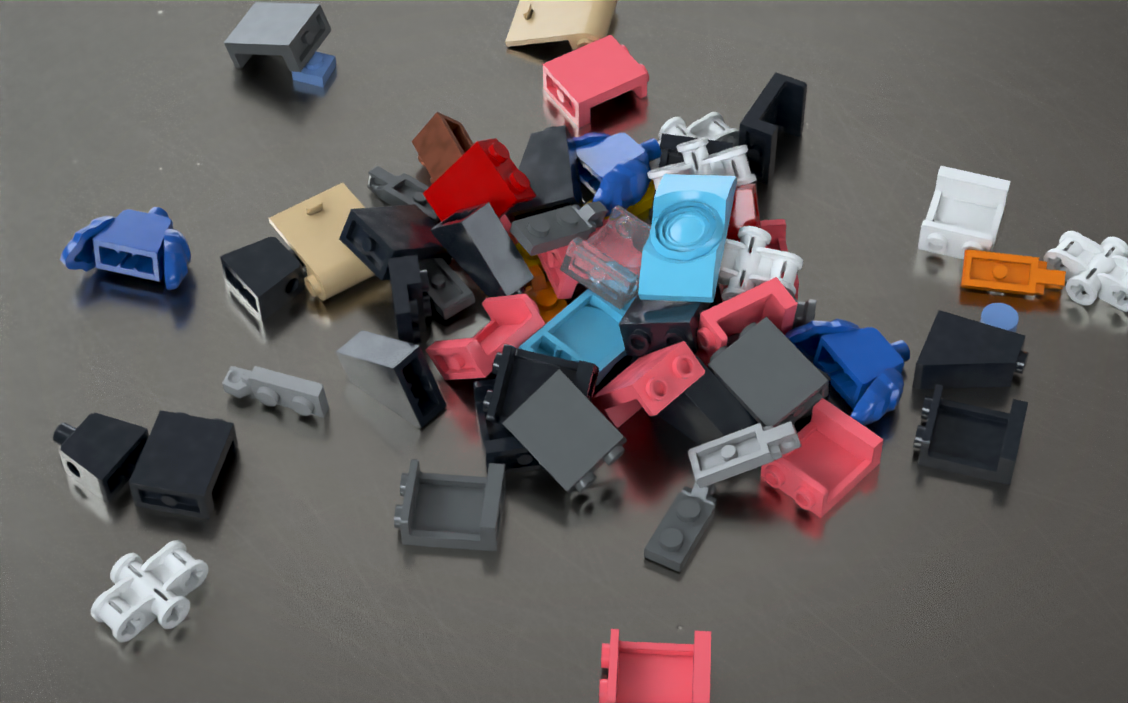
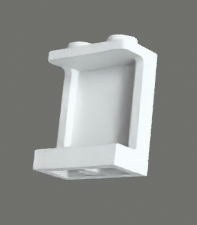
M940 166L926 220L921 225L918 249L959 259H964V252L967 249L992 252L1006 207L1011 181Z

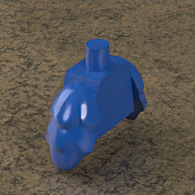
M590 132L581 137H573L576 143L580 181L595 194L592 202L600 201L606 207L608 213H606L605 217H618L627 208L635 205L642 199L652 180L648 178L647 172L651 171L649 162L661 157L660 145L655 138L638 144L626 133H618L611 136L605 133Z
M153 207L148 213L127 209L122 211L117 217L102 216L91 220L88 226L75 233L74 237L64 248L60 260L68 269L72 270L82 269L87 272L96 267L159 282L164 274L166 289L172 290L180 285L188 273L191 251L184 235L180 231L173 229V222L167 212L162 208Z
M837 318L832 321H810L808 324L789 330L785 334L809 361L813 362L818 369L828 374L831 379V385L853 409L850 417L863 426L879 421L885 413L896 408L902 397L904 387L901 372L904 362L910 359V350L904 341L899 340L889 343L876 328L860 329L858 325Z

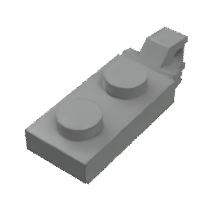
M231 366L222 382L224 391L238 398L245 396L251 399L256 398L265 405H281L291 408L301 415L308 416L313 414L324 418L329 409L322 384L254 366L252 371Z
M791 421L774 428L772 425L762 427L761 423L691 448L688 451L695 480L699 488H703L771 463L781 458L782 454L801 447L797 431Z

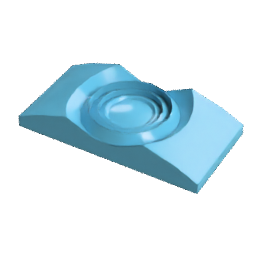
M664 174L654 196L652 225L649 237L642 251L638 290L641 300L714 302L737 185L736 176Z
M620 280L595 282L521 344L519 349L575 362L581 360L594 363L600 368L596 385H598L613 366L624 356H627L619 322L638 293Z

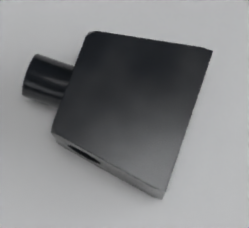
M276 237L265 238L220 256L225 282L261 321L267 319L305 288L302 268L305 264L292 249L288 250Z
M95 412L89 414L77 428L66 422L59 424L53 434V441L60 445L59 453L67 474L109 504L130 480L147 442L149 433L145 427Z

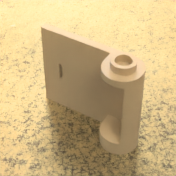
M520 0L505 43L507 47L568 40L574 51L607 36L618 0Z
M340 183L269 218L270 224L305 264L307 277L304 278L307 290L313 297L318 296L323 301L375 275L339 240L350 210L365 208L344 183Z

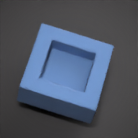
M315 52L301 72H292V78L295 81L324 87L336 67V58L333 55Z

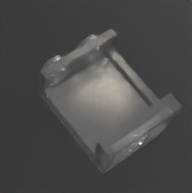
M617 205L612 209L608 222L589 239L584 241L577 236L569 243L560 270L621 310L638 295L642 251L649 237L651 226Z

